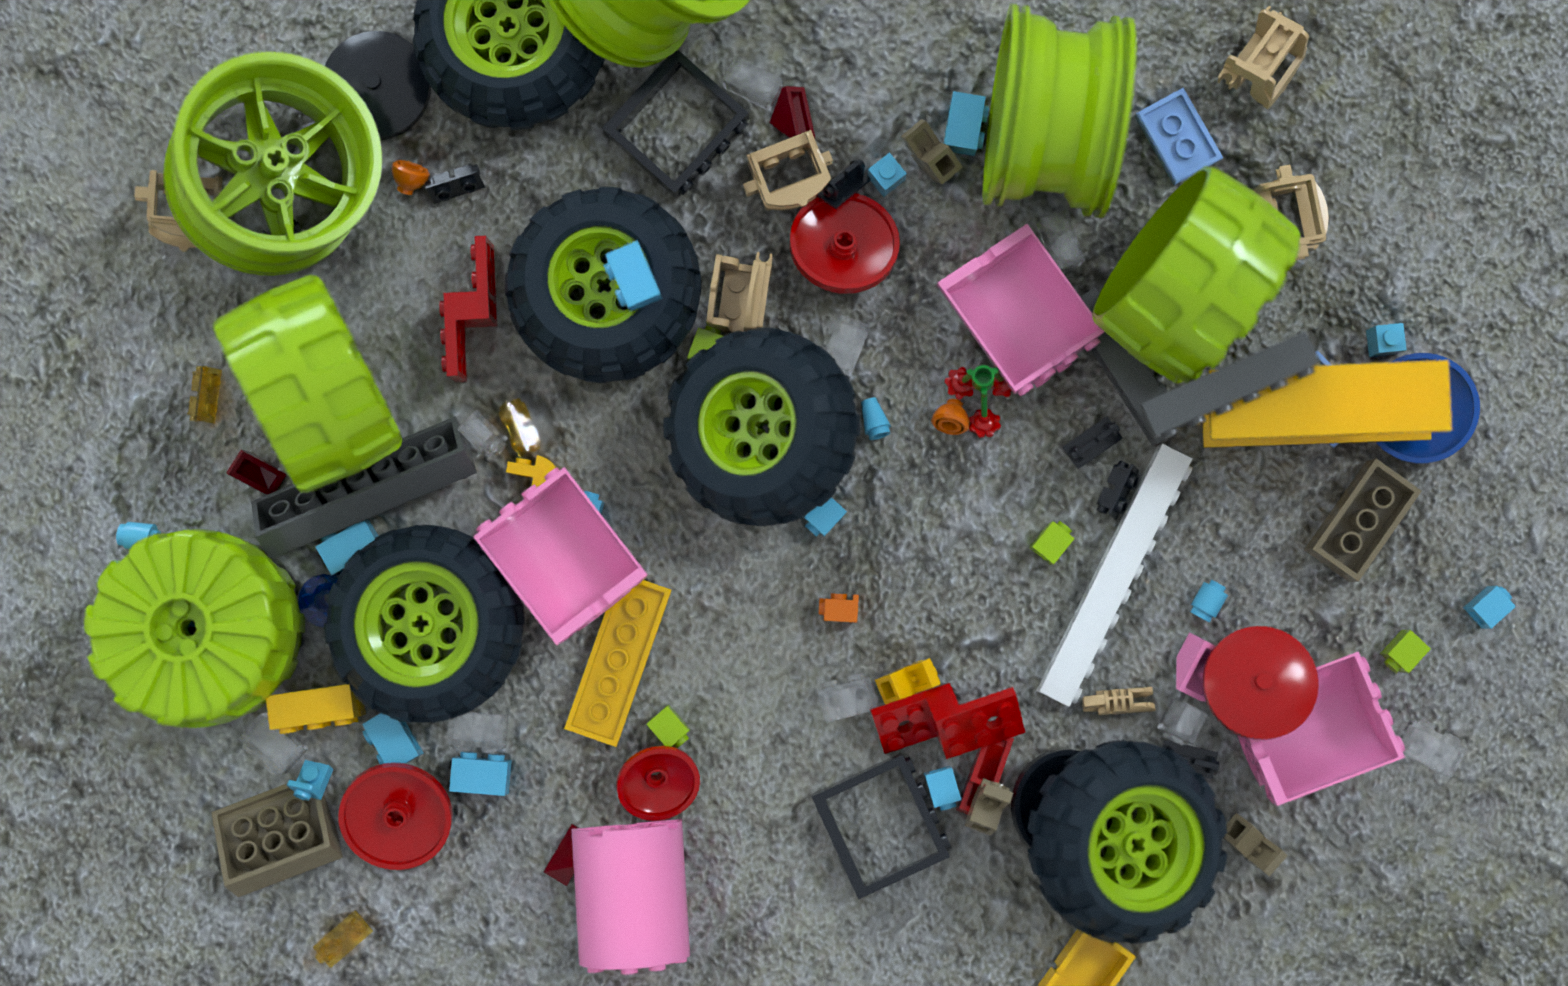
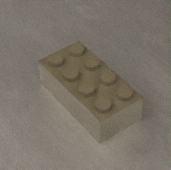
M1378 459L1366 461L1304 551L1348 582H1359L1422 490Z

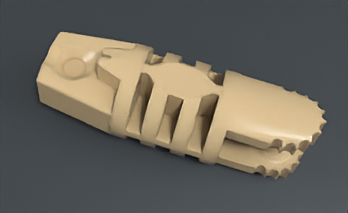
M1152 687L1096 691V695L1084 696L1082 698L1083 712H1098V715L1156 711L1155 703H1134L1133 698L1152 695L1153 689Z

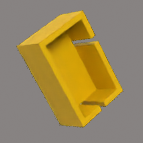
M350 684L270 695L266 699L270 730L279 729V734L304 730L303 725H307V730L331 726V721H335V726L359 722V716L366 715L365 705L355 698V694L350 690Z
M1077 929L1054 961L1058 967L1056 969L1050 967L1038 986H1116L1136 956L1119 942L1109 943L1101 941Z

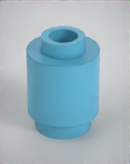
M127 522L126 524L119 525L116 541L118 545L123 546L125 549H130L137 541L153 534H161V531L158 530L155 524Z
M1213 580L1209 584L1203 582L1191 603L1193 607L1190 612L1210 623L1213 617H1217L1228 597V594L1224 593L1226 587Z

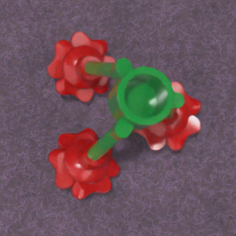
M981 365L974 370L969 369L968 371H966L965 367H960L958 370H950L948 372L949 377L944 380L948 387L949 395H955L956 399L961 400L963 397L973 396V389L981 391V410H976L975 414L969 417V431L976 433L979 438L984 436L992 437L994 432L1001 428V424L999 423L1000 416L993 414L990 409H987V392L993 389L992 393L994 396L1002 395L1009 398L1012 390L996 367L991 368L987 365Z

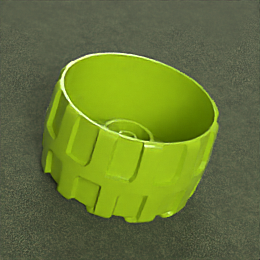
M1203 167L1186 179L1165 200L1131 242L1101 289L1093 308L1092 319L1096 325L1141 363L1174 383L1192 382L1201 376L1207 366L1214 369L1225 358L1228 346L1236 338L1244 339L1255 326L1258 318L1257 312L1262 305L1275 299L1284 284L1285 272L1294 265L1300 248L1299 230L1255 191L1218 168Z
M307 275L268 290L214 321V332L243 392L288 475L301 493H308L340 479L350 477L401 447L402 436L391 411L374 382L375 379L364 362L335 302L318 276Z
M189 529L150 535L134 543L129 550V554L123 559L111 561L98 578L97 588L99 591L94 604L87 605L84 617V631L90 636L92 653L87 656L90 667L95 677L104 680L115 693L113 699L115 703L127 712L141 713L157 721L159 725L202 728L231 722L265 706L266 699L286 679L292 677L299 663L297 656L302 634L305 633V614L301 613L298 598L294 591L296 585L289 573L273 563L263 549L237 536L205 529ZM191 621L195 622L197 628L194 635H190L188 632V625Z

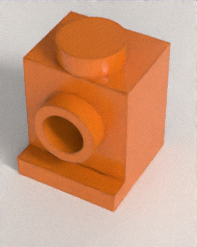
M831 593L830 599L819 598L818 615H824L823 621L857 623L859 595H852V600H847V594Z

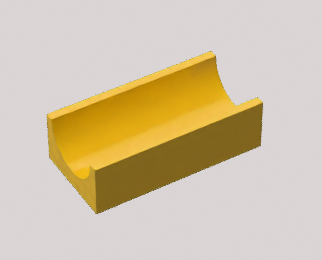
M1449 360L1314 367V374L1300 380L1297 375L1286 380L1288 385L1271 392L1270 387L1259 392L1261 397L1244 404L1243 400L1237 401L1232 404L1234 409L1217 416L1216 412L1210 413L1205 416L1206 421L1202 423L1203 448L1431 440V432L1452 431ZM1209 370L1207 374H1210L1216 370Z

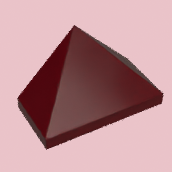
M782 87L769 122L789 138L811 130L814 139H816L805 87Z
M242 449L226 472L228 475L266 495L275 492L287 475L254 453Z
M571 824L543 872L565 886H568L574 875L572 829L579 828L574 824Z

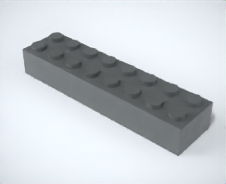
M455 416L402 438V444L398 450L350 477L340 479L308 493H301L292 484L251 501L255 537L270 559L303 545L313 543L315 540L327 535L337 533L358 522H363L382 512L389 511L401 504L413 501L425 494L439 490L456 481L466 479L477 473L469 440Z

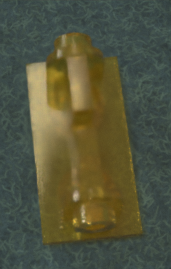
M196 366V371L192 373L191 391H196L198 394L197 396H190L187 415H190L189 421L215 424L222 370L207 366Z
M520 398L514 399L510 403L509 400L505 401L500 407L499 417L502 424L507 426L510 432V444L513 450L518 452L521 458L529 450L530 452H535L541 449L539 445L541 440L535 426L532 425L524 428L523 423L532 420L525 402H521Z
M355 910L313 946L318 953L315 955V958L319 963L323 964L326 962L332 968L373 932L372 928Z

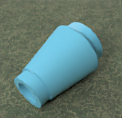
M873 397L862 401L865 434L869 436L870 440H877L888 436L891 433L889 429L891 424L877 398Z

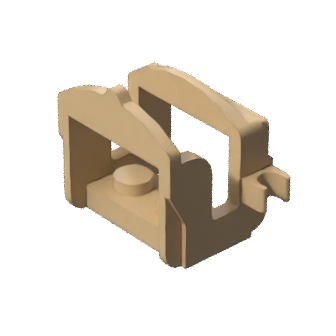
M1271 6L1260 11L1254 35L1238 57L1228 56L1217 83H1220L1222 79H1225L1226 84L1229 85V90L1231 88L1237 90L1246 79L1252 82L1250 91L1252 98L1266 109H1269L1285 91L1305 58L1309 35L1303 26L1283 16L1282 12L1278 13L1274 10L1270 12ZM1290 53L1296 58L1276 85L1272 75L1287 54Z
M809 130L748 154L747 163L753 180L743 184L747 197L759 193L763 205L768 211L792 210L805 207L808 202L817 198L816 195L830 182L831 177L827 166L833 164V159L829 151L820 153L812 131ZM807 150L816 175L769 192L760 168H773L780 164L779 160L787 157L790 159L799 158Z
M1291 165L1279 166V169H1276L1277 180L1260 184L1253 191L1263 197L1277 210V201L1272 196L1296 193L1304 237L1300 238L1299 241L1300 248L1296 260L1305 259V257H1309L1308 251L1317 249L1319 244L1326 240L1329 221L1328 207L1325 197L1312 174L1293 176Z
M150 170L148 187L135 186L134 196L136 201L147 202L149 234L163 243L179 247L182 252L188 251L189 248H197L181 231L174 217L157 216L159 190L165 194L163 174L157 173V170ZM200 177L208 197L209 195H214V201L223 190L222 177Z
M757 252L753 266L740 264L739 259L716 254L706 322L708 326L724 333L744 332L763 327L769 279L772 275V254H770L768 261L763 262L759 259L760 252ZM721 270L725 271L719 316L716 318L714 317Z

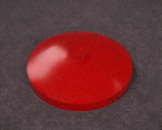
M855 193L837 209L818 197L808 202L793 221L789 246L795 266L808 281L830 292L851 294L875 287L890 274L898 257L900 239L897 226L887 210L871 198Z
M1251 626L1229 634L1213 648L1204 666L1202 685L1209 709L1224 727L1248 739L1269 740L1293 732L1307 720L1317 701L1319 679L1311 655L1297 639L1273 627Z
M384 763L360 773L347 787L341 800L338 814L340 830L349 848L358 857L371 865L390 870L414 868L432 859L446 843L453 818L450 799L440 782L425 770L405 763Z

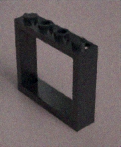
M677 50L658 66L602 129L611 141L677 199L681 194L684 196L687 191L692 189L694 186L692 181L699 174L703 176L713 165L711 161L717 154L722 156L731 145L729 141L736 134L740 136L744 132V129L749 125V113L685 55ZM682 67L733 112L735 116L685 171L673 181L628 141L621 132Z
M902 753L811 794L858 900L950 857L947 850L952 847L946 834H939L935 824L940 823L933 807L928 809L923 800L928 797L922 782L916 784L912 773L916 772L910 756L904 758ZM899 766L938 851L865 885L826 799Z

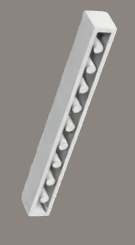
M1164 444L1157 446L1036 691L1070 707L1071 703L1076 704L1082 693V689L1079 687L1083 679H1088L1094 669L1093 658L1096 653L1101 654L1107 642L1104 636L1108 628L1113 629L1119 618V614L1116 612L1120 604L1125 605L1132 591L1128 588L1132 580H1137L1143 570L1144 565L1141 562L1144 555H1150L1156 543L1153 537L1157 529L1161 531L1168 519L1165 513L1169 505L1174 506L1180 495V491L1177 489L1181 481L1185 482L1193 467L1189 466L1192 458Z

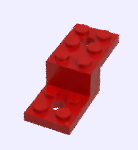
M486 235L475 236V244H471L470 247L471 259L476 261V272H472V286L477 288V291L443 293L444 301L439 302L440 316L444 317L445 328H441L440 331L441 343L445 345L446 356H442L441 359L443 373L446 372L447 377L456 383L467 382L465 328L498 326L494 245Z
M947 683L870 709L884 754L937 737L947 760L1026 733L1017 695L1013 687L959 705L951 684ZM998 716L995 720L988 721L990 718ZM903 721H909V722H908L907 724H905V725H902V726L899 725V724H900L901 722H903Z

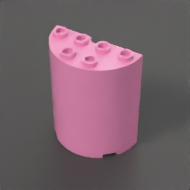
M1028 224L989 248L981 256L975 257L937 282L940 291L992 364L998 368V372L1012 392L1019 394L1020 397L1034 388L1033 385L1039 388L1049 381L1050 377L1056 373L1055 370L1061 373L1071 366L1072 362L1078 358L1077 354L1085 349L1088 352L1101 343L1098 338L1105 332L1095 324L1092 319V312Z
M557 467L550 471L544 477L546 481L539 487L533 485L521 494L524 499L516 505L510 502L499 511L501 516L493 522L488 519L476 528L478 533L473 536L556 645L564 642L576 631H580L648 576L565 467L561 470Z
M1359 651L1316 667L1319 679L1317 701L1310 716L1296 730L1282 737L1269 740H1254L1237 735L1259 786L1264 785L1267 798L1275 806L1405 758L1403 754L1405 751L1404 744L1398 735L1395 736L1391 727L1393 725L1392 716L1387 709H1381L1378 699L1382 698L1381 691L1376 683H1372L1368 674L1370 672L1369 664L1364 656H1360Z
M682 819L572 829L579 965L586 967L588 973L621 970V974L638 973V968L649 967V971H661L666 969V964L687 962V958L690 956Z

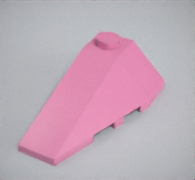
M1190 632L1176 657V689L1199 701L1206 702L1202 685L1203 670L1207 658L1215 645Z

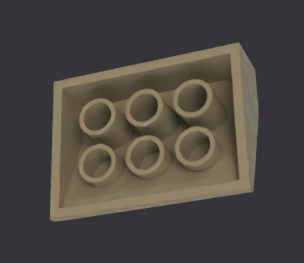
M287 784L211 812L224 887L237 897H241L343 858L338 832L324 794L321 800L310 798L309 801H305L293 795L294 792Z

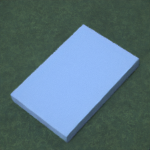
M1184 88L1134 115L1174 186L1188 179L1201 168L1210 167L1223 159Z

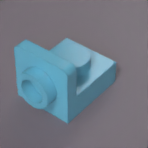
M305 760L297 780H289L287 786L294 792L293 795L301 800L309 801L310 798L321 800L333 768L330 765Z

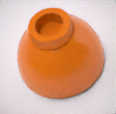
M397 160L392 163V176L398 185L397 191L400 193L413 195L414 190L421 188L430 176L428 170L419 164L405 160Z
M948 399L946 404L936 409L931 418L933 426L945 434L959 435L969 429L968 414L963 408V403L958 399Z

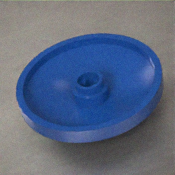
M1431 353L1408 354L1389 362L1449 360L1452 431L1431 432V440L1375 443L1390 456L1414 464L1438 462L1459 451L1473 435L1480 415L1478 391L1471 377L1461 366L1446 357Z

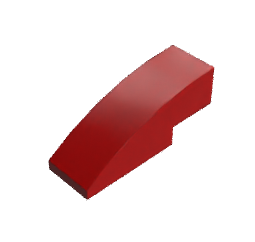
M1008 738L979 748L960 796L961 801L958 802L957 811L968 815L975 793L983 778L999 783L1014 738Z

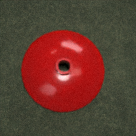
M669 746L646 748L631 756L619 771L616 782L618 798L622 806L635 817L650 821L669 819L680 814L692 804L699 791L700 775L693 759L682 750Z

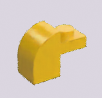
M537 455L535 466H532V460L516 458L515 463H507L506 473L533 478L532 486L536 485V487H539L546 481L544 477L550 471L557 468V466L550 460Z
M930 658L914 662L875 679L884 704L909 697L941 684L937 670Z

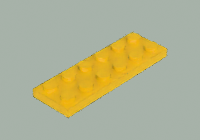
M643 580L632 588L626 596L605 611L564 729L614 747L618 746L671 595V589Z

